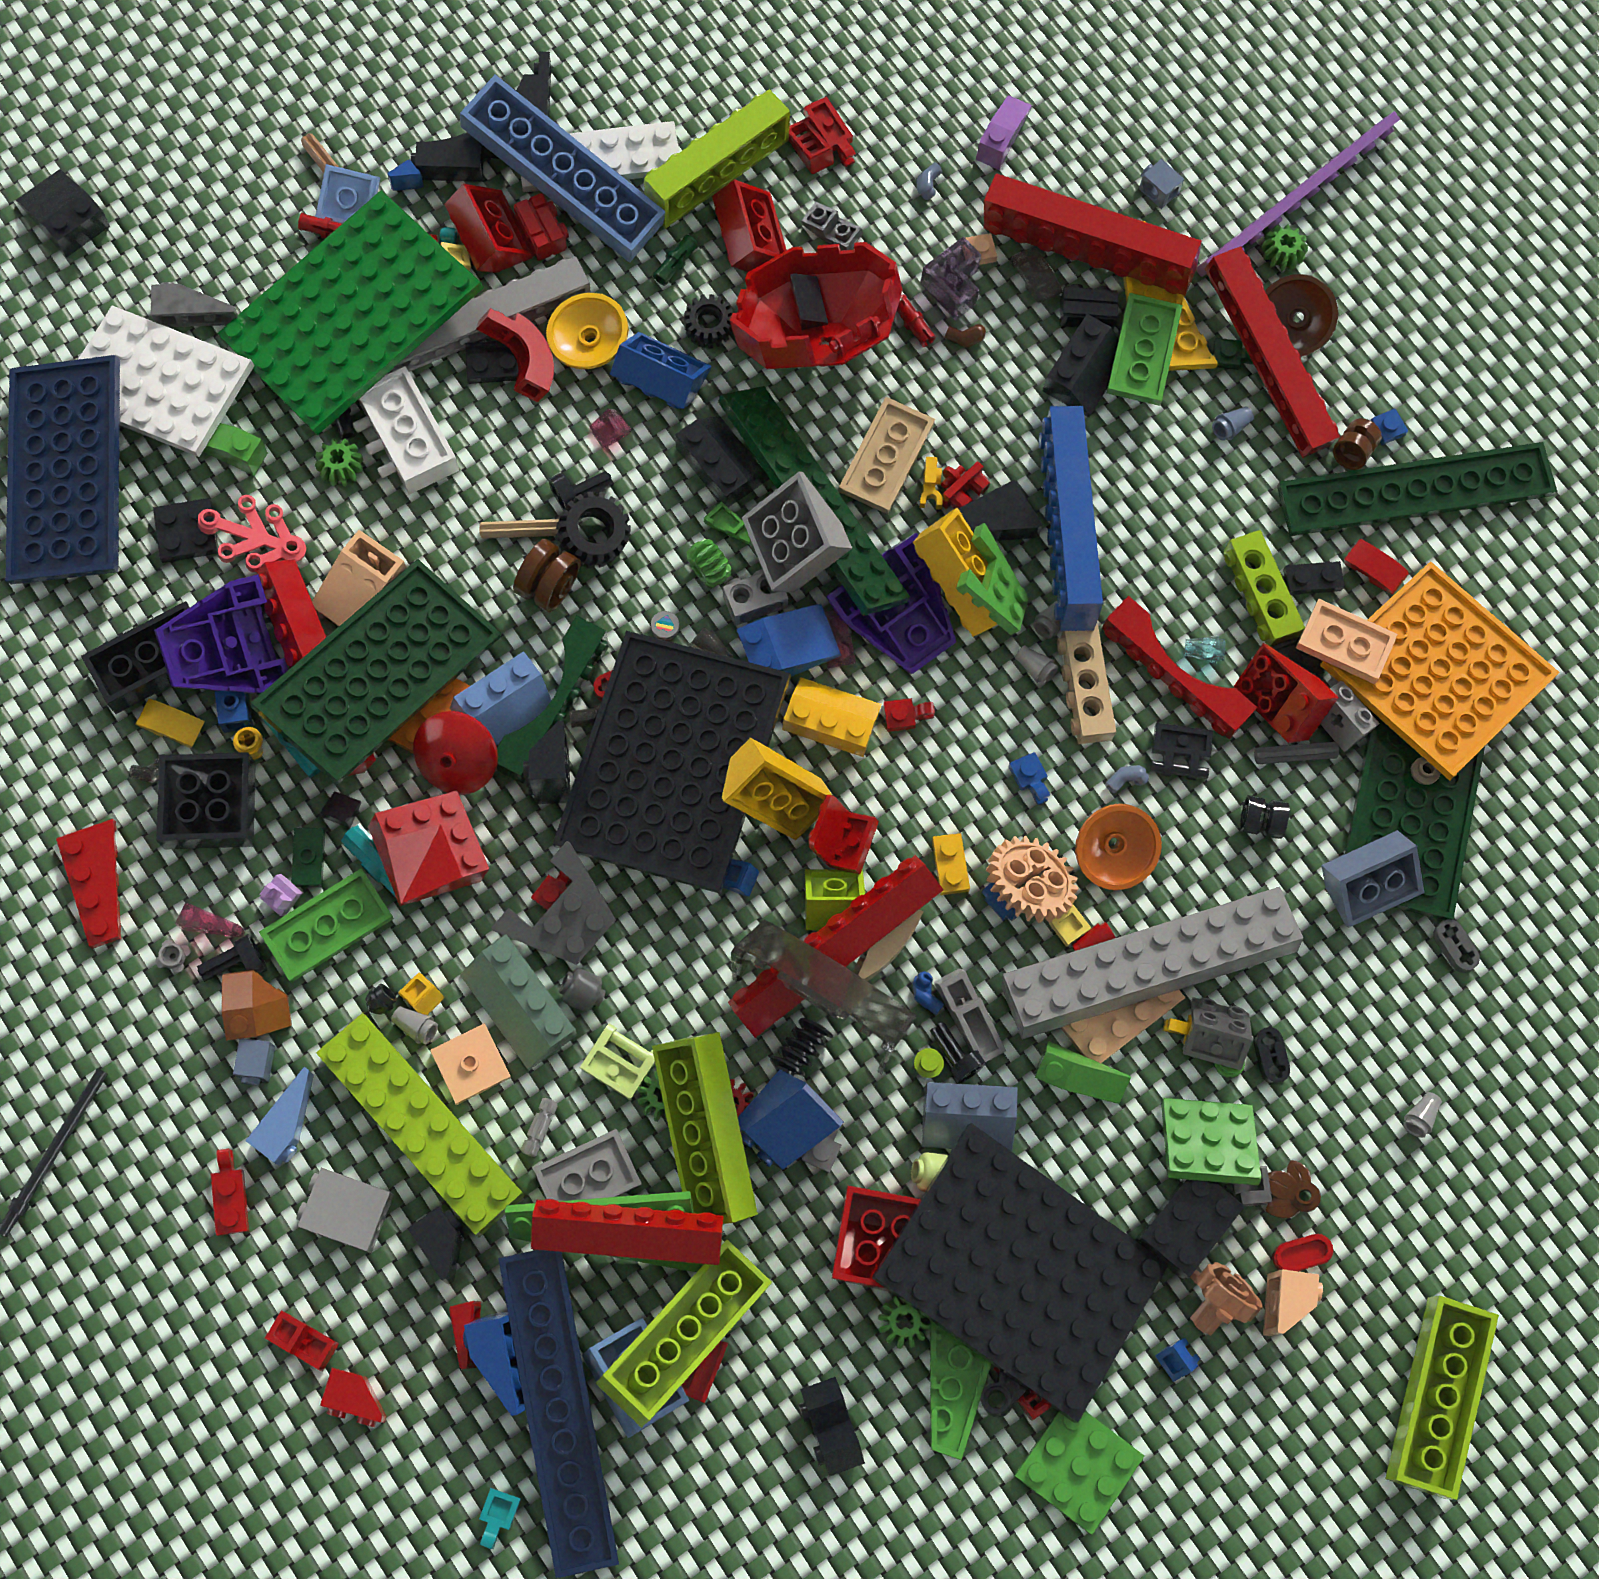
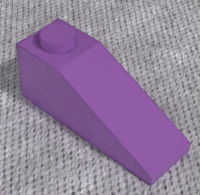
M1008 95L991 119L979 142L976 160L1000 170L1032 105Z

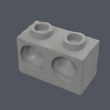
M763 569L756 571L751 577L743 580L742 578L732 579L723 586V598L734 626L787 608L788 596L786 592L774 591L773 593L765 594L760 590L764 586H769ZM743 595L748 598V601L738 603L734 598Z

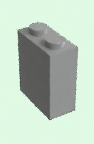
M321 1167L319 1174L314 1173L309 1183L308 1190L311 1191L307 1203L303 1202L298 1210L296 1220H299L298 1227L372 1254L394 1194Z

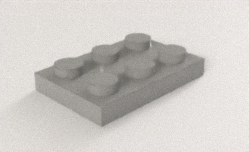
M617 1129L533 1167L546 1199L557 1201L618 1197L642 1186Z

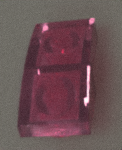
M834 609L825 611L842 655L827 661V668L856 663L847 624L839 618Z

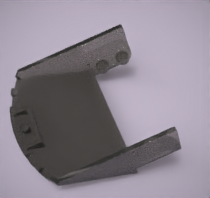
M765 919L735 945L731 951L732 980L737 982L752 958H755L753 964L763 970L768 965L780 972L777 977L784 982L786 988L837 1020L839 1017L843 1020H846L848 1016L862 1025L860 1032L865 1036L870 1037L873 1033L883 1041L880 1047L885 1050L877 1070L881 1075L907 1036L911 1025L917 1017L913 1012L857 974Z

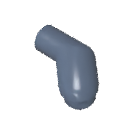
M1140 765L1123 766L1105 783V786L1110 792L1116 793L1129 781H1134L1136 785L1140 786L1146 784L1149 775L1146 773V769Z

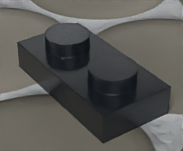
M1340 561L1286 565L1283 569L1285 584L1290 595L1337 592L1345 588Z

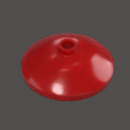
M458 711L436 713L421 724L414 737L413 755L419 771L430 784L443 792L457 791L459 795L474 793L483 788L496 771L498 752L495 741L488 729L480 721L468 714ZM444 757L449 758L451 760V764H449Z

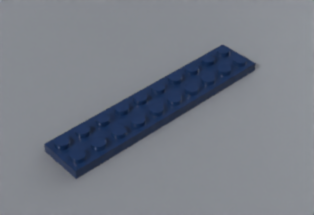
M533 1250L498 1258L555 1577L557 1579L619 1565L562 1252Z

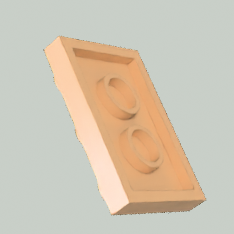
M1318 599L1296 649L1376 684L1398 634Z

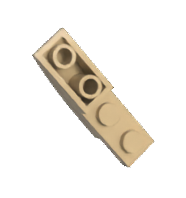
M918 910L869 948L865 959L859 957L853 971L854 974L858 975L856 984L862 985L874 978L898 956L914 933L924 911Z

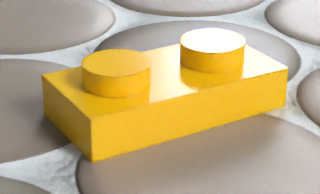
M961 833L933 836L932 846L938 883L944 889L940 895L969 892L970 884Z

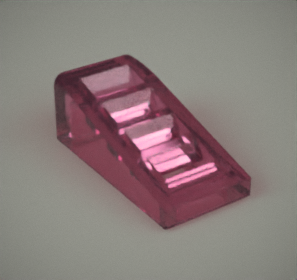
M189 903L184 904L175 922V925L184 931L231 937H243L245 934L244 929L239 924Z

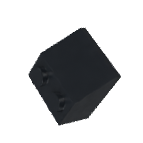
M437 1207L407 1229L440 1279L449 1285L455 1279L463 1240L459 1230L463 1226L450 1209L445 1212L442 1208Z

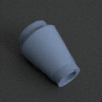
M1245 406L1218 415L1212 424L1214 434L1220 440H1232L1253 421V412Z

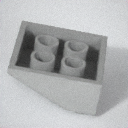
M800 471L742 517L772 591L794 593L852 549L842 523L805 474Z

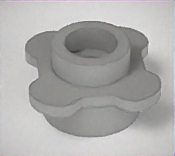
M166 940L162 943L159 957L156 958L155 963L159 968L167 967L172 969L174 973H180L184 970L186 957L191 953L190 948L187 945L179 946L172 940ZM172 954L176 955L174 959L170 958Z

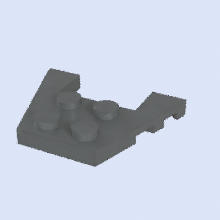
M566 841L551 858L550 862L572 880L568 888L534 927H531L508 908L491 929L502 935L507 934L509 938L577 965L616 919L569 841Z

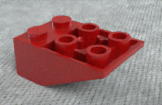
M1265 643L1261 645L1233 686L1258 707L1256 711L1287 743L1309 740L1339 698L1320 678Z

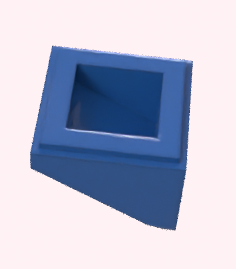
M410 159L387 173L393 191L424 187L421 173Z
M732 859L723 888L749 897L759 875V870L751 863Z

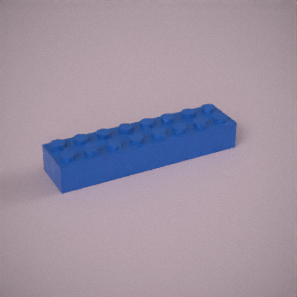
M1050 406L1048 416L1044 417L1042 421L1043 433H1039V449H1044V456L1041 457V472L1046 473V480L1043 482V496L1048 497L1049 503L1045 507V519L1050 521L1051 529H1048L1047 542L1048 546L1053 547V553L1050 554L1049 561L1050 570H1055V578L1052 579V594L1057 595L1058 602L1054 605V618L1059 620L1060 631H1094L1103 605L1084 409L1083 406Z

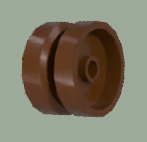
M542 539L531 549L521 564L514 580L513 591L526 600L534 598L537 607L551 613L563 602L572 588L580 570L581 560L569 552L560 554L559 546L547 539Z

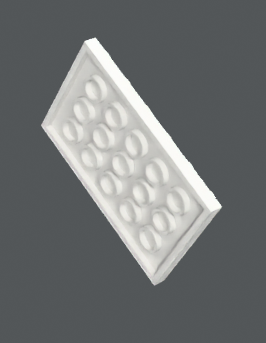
M111 306L79 359L116 355L120 359L119 425L197 457H200L255 366L248 358L115 306Z

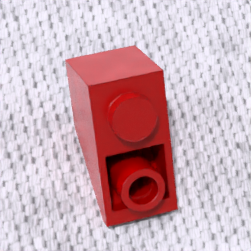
M337 1368L331 1369L320 1406L328 1408L326 1414L345 1419L346 1413L358 1416L357 1423L375 1427L376 1422L385 1423L387 1416L368 1378Z

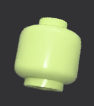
M925 1152L919 1159L914 1160L911 1169V1179L913 1183H916L920 1191L926 1192L948 1155Z

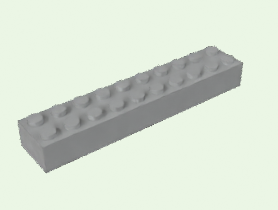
M1276 887L1004 973L1001 988L1023 1040L1086 1018L1095 1017L1102 1013L1120 1009L1298 952L1303 941V935L1281 888Z

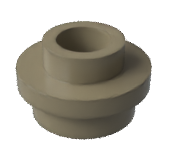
M1424 757L1416 759L1411 767L1414 780L1423 785L1433 784L1439 779L1441 774ZM1423 766H1427L1431 770V774L1425 773Z

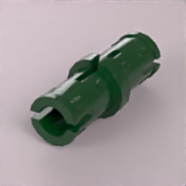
M685 235L673 251L670 250L665 255V261L652 274L653 278L659 284L667 285L678 269L682 270L686 265L685 261L699 247L698 242L692 236Z

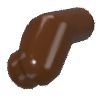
M976 324L964 331L949 326L944 338L964 348H969L983 341L986 329L981 324Z

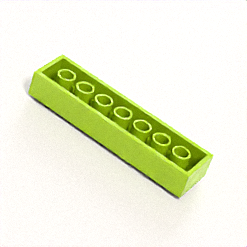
M363 1012L316 1052L478 1238L505 1215L506 1205H516L525 1197L516 1184Z

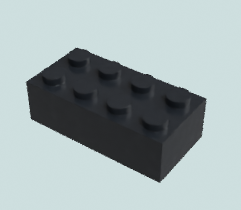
M187 601L81 655L105 702L115 714L171 686L154 630L190 608Z

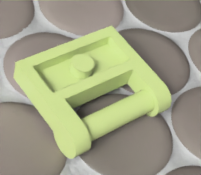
M609 1023L581 1064L580 1069L631 1101L638 1091V1087L641 1086L644 1078L655 1065L653 1050L649 1052L617 1032V1028ZM611 1041L643 1061V1064L640 1068H637L605 1048L606 1045Z

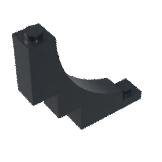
M539 51V62H534V74H524L516 91L550 118L551 58L550 52ZM468 132L443 140L416 142V153H411V162L421 173L422 180L483 182L484 158L500 159Z

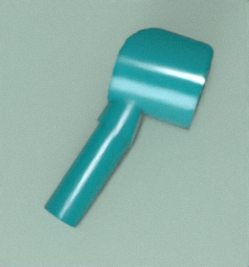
M450 227L442 228L440 230V243L456 244V229Z

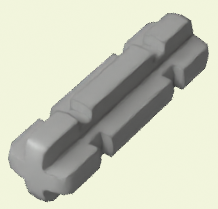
M548 1098L542 1099L538 1108L540 1112L536 1113L527 1133L528 1139L524 1140L521 1147L523 1154L530 1157L537 1156L540 1149L539 1143L543 1142L552 1121L550 1117L555 1114L558 1107L555 1101Z

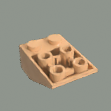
M358 530L341 550L312 601L315 610L337 626H340L406 569L405 562Z

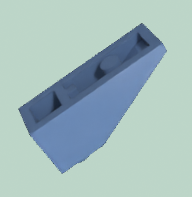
M305 1067L245 1140L278 1166L283 1162H289L297 1152L295 1146L300 1140L314 1074Z

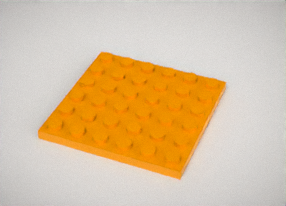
M1431 561L1367 619V621L1398 634L1376 684L1325 661L1320 665L1338 682L1343 681L1368 709L1449 781L1560 673Z

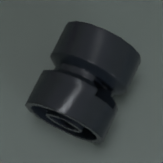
M1247 795L1241 812L1240 831L1256 835L1263 831L1266 837L1282 839L1289 820V803L1276 800L1266 803L1264 798ZM1264 812L1263 821H1260L1261 813Z

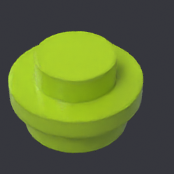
M925 1048L919 1051L914 1059L916 1072L924 1078L938 1076L944 1067L942 1055L932 1048Z

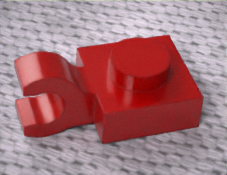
M912 698L884 701L883 703L887 732L915 729V720L934 718L933 702H924L913 706Z
M560 871L556 879L548 874L531 896V899L547 911L567 889L572 880L562 871Z

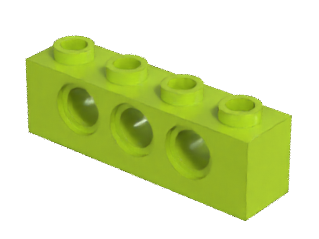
M1261 530L1231 539L1224 549V560L1235 574L1236 587L1245 596L1249 615L1254 616L1258 625L1257 633L1259 638L1272 647L1301 636L1305 629L1304 623ZM1245 562L1253 563L1256 569L1247 567ZM1256 586L1265 588L1267 594L1260 593ZM1267 611L1275 612L1278 615V619L1270 617Z

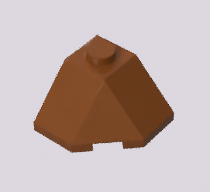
M254 970L223 974L222 1018L226 1041L257 1037L291 1026L292 1020L288 995L266 982Z

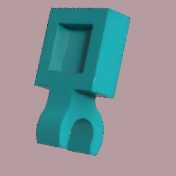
M490 1488L479 1520L488 1522L480 1542L481 1546L494 1549L500 1528L510 1530L521 1501L520 1498Z

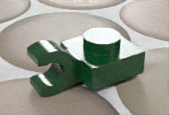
M1215 338L1213 355L1218 362L1217 367L1239 370L1241 363L1254 364L1246 348H1242V341Z

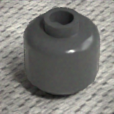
M577 968L573 972H567L560 986L559 993L562 994V1000L565 1004L583 1012H588L594 1005L600 1006L606 990L601 989L602 979L599 976Z

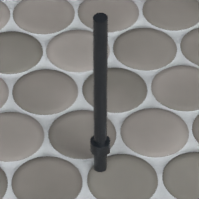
M97 1068L18 1197H13L7 1207L9 1211L0 1224L1 1235L8 1237L19 1217H24L30 1207L29 1201L108 1074Z

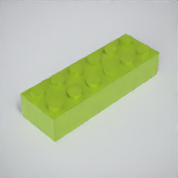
M770 89L763 94L754 96L745 107L733 111L728 119L721 124L713 125L704 136L695 138L689 143L687 148L680 153L672 154L663 165L651 169L644 177V194L665 211L662 225L665 229L789 141L790 110Z
M720 1032L652 1046L682 1192L691 1191L694 1213L709 1212L724 1216L723 1224L734 1223L758 1215Z
M727 1239L721 1245L719 1265L704 1264L595 1384L642 1428L770 1286L772 1281Z
M1440 1295L1428 1297L1385 1477L1386 1480L1443 1499L1457 1500L1498 1322V1314Z

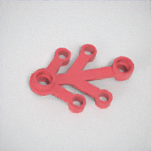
M243 495L239 498L238 509L241 513L245 514L251 528L223 519L213 509H205L198 515V527L201 532L215 534L220 530L246 539L234 545L230 543L221 544L218 548V557L222 562H232L235 557L263 546L274 549L263 555L258 553L247 555L246 568L251 572H258L264 562L282 559H295L298 562L306 554L305 542L300 537L290 534L283 520V510L279 505H269L266 508L265 515L266 520L274 525L279 538L268 534L255 509V499L250 495ZM250 502L252 506L246 508L242 506V503ZM276 511L279 513V516L271 517L269 513ZM211 516L214 518V521L207 522L204 518ZM288 545H294L297 547V549L294 551H290L286 547ZM230 550L232 554L224 556L222 551ZM253 559H256L260 563L256 566H253L249 562Z

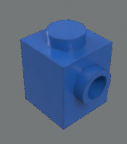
M215 691L218 724L224 733L239 731L245 727H253L250 696L247 692Z

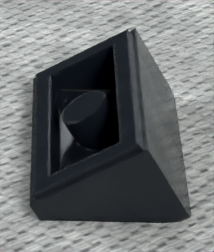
M790 274L791 288L801 329L805 330L828 325L817 276Z

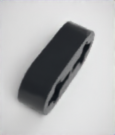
M1272 1027L1260 1030L1254 1037V1048L1261 1075L1269 1084H1280L1290 1075V1064L1283 1037L1277 1029ZM1266 1034L1269 1039L1274 1038L1275 1043L1271 1045L1272 1054H1270L1269 1046L1261 1042L1266 1037ZM1272 1058L1274 1059L1275 1066L1282 1068L1278 1078H1276L1274 1073H1269V1068L1273 1067Z

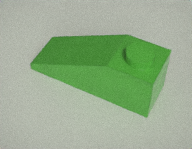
M222 423L218 425L203 452L253 476L268 454L262 439L242 429Z
M1050 1041L1046 1044L1035 1073V1078L1060 1089L1117 1104L1120 1103L1131 1079L1130 1075Z

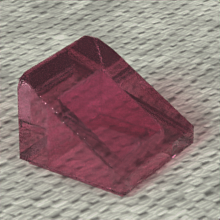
M609 408L589 426L604 448L609 447L632 431L620 413Z

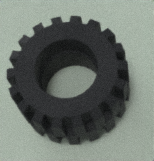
M587 492L585 496H582V494L576 496L573 501L571 500L566 505L556 526L558 530L556 540L561 543L559 545L561 552L571 553L581 560V566L584 563L587 564V568L592 569L595 565H598L600 568L604 567L608 562H613L624 549L629 540L628 534L631 532V525H627L630 519L628 514H623V505H615L616 499L610 496L608 500L604 498L605 493L599 492L597 496H594L593 492ZM586 517L599 519L607 528V541L599 544L586 541L579 533L578 521Z

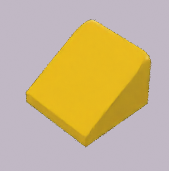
M420 972L398 992L416 1012L428 1015L444 999L441 992Z

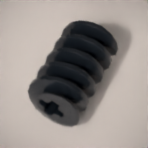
M800 1018L798 1022L801 1028L793 1027L791 1031L795 1038L786 1037L784 1042L787 1047L779 1046L777 1051L780 1057L772 1056L770 1061L777 1072L782 1070L792 1076L797 1074L804 1077L806 1074L801 1066L812 1067L813 1064L808 1056L819 1057L820 1054L815 1047L826 1048L827 1044L822 1039L823 1036L833 1038V1035L816 1021Z

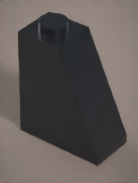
M1015 480L959 508L960 513L973 533L975 527L985 523L995 541L1036 538L1040 535L1043 527L1042 522Z

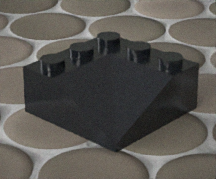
M250 753L159 755L156 841L164 850L254 847L256 762Z

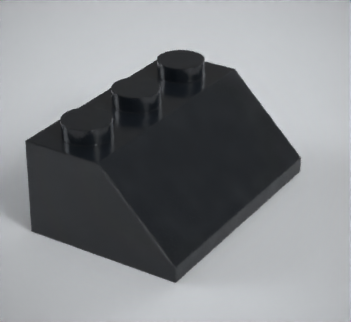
M1086 314L1047 375L1042 391L1067 406H1083L1084 415L1090 418L1108 388L1119 339L1113 329Z
M720 416L697 419L675 434L677 451L719 502H723L728 508L770 479L764 469Z
M557 721L529 750V761H523L524 779H526L529 795H534L536 804L567 803L570 795V762L564 721Z

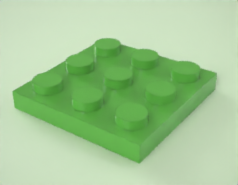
M1163 1098L1161 1107L1168 1178L1247 1185L1260 1184L1261 1170L1253 1105Z
M1057 1411L1014 1474V1477L1087 1533L1093 1535L1145 1455L1085 1411L1079 1422L1074 1423Z

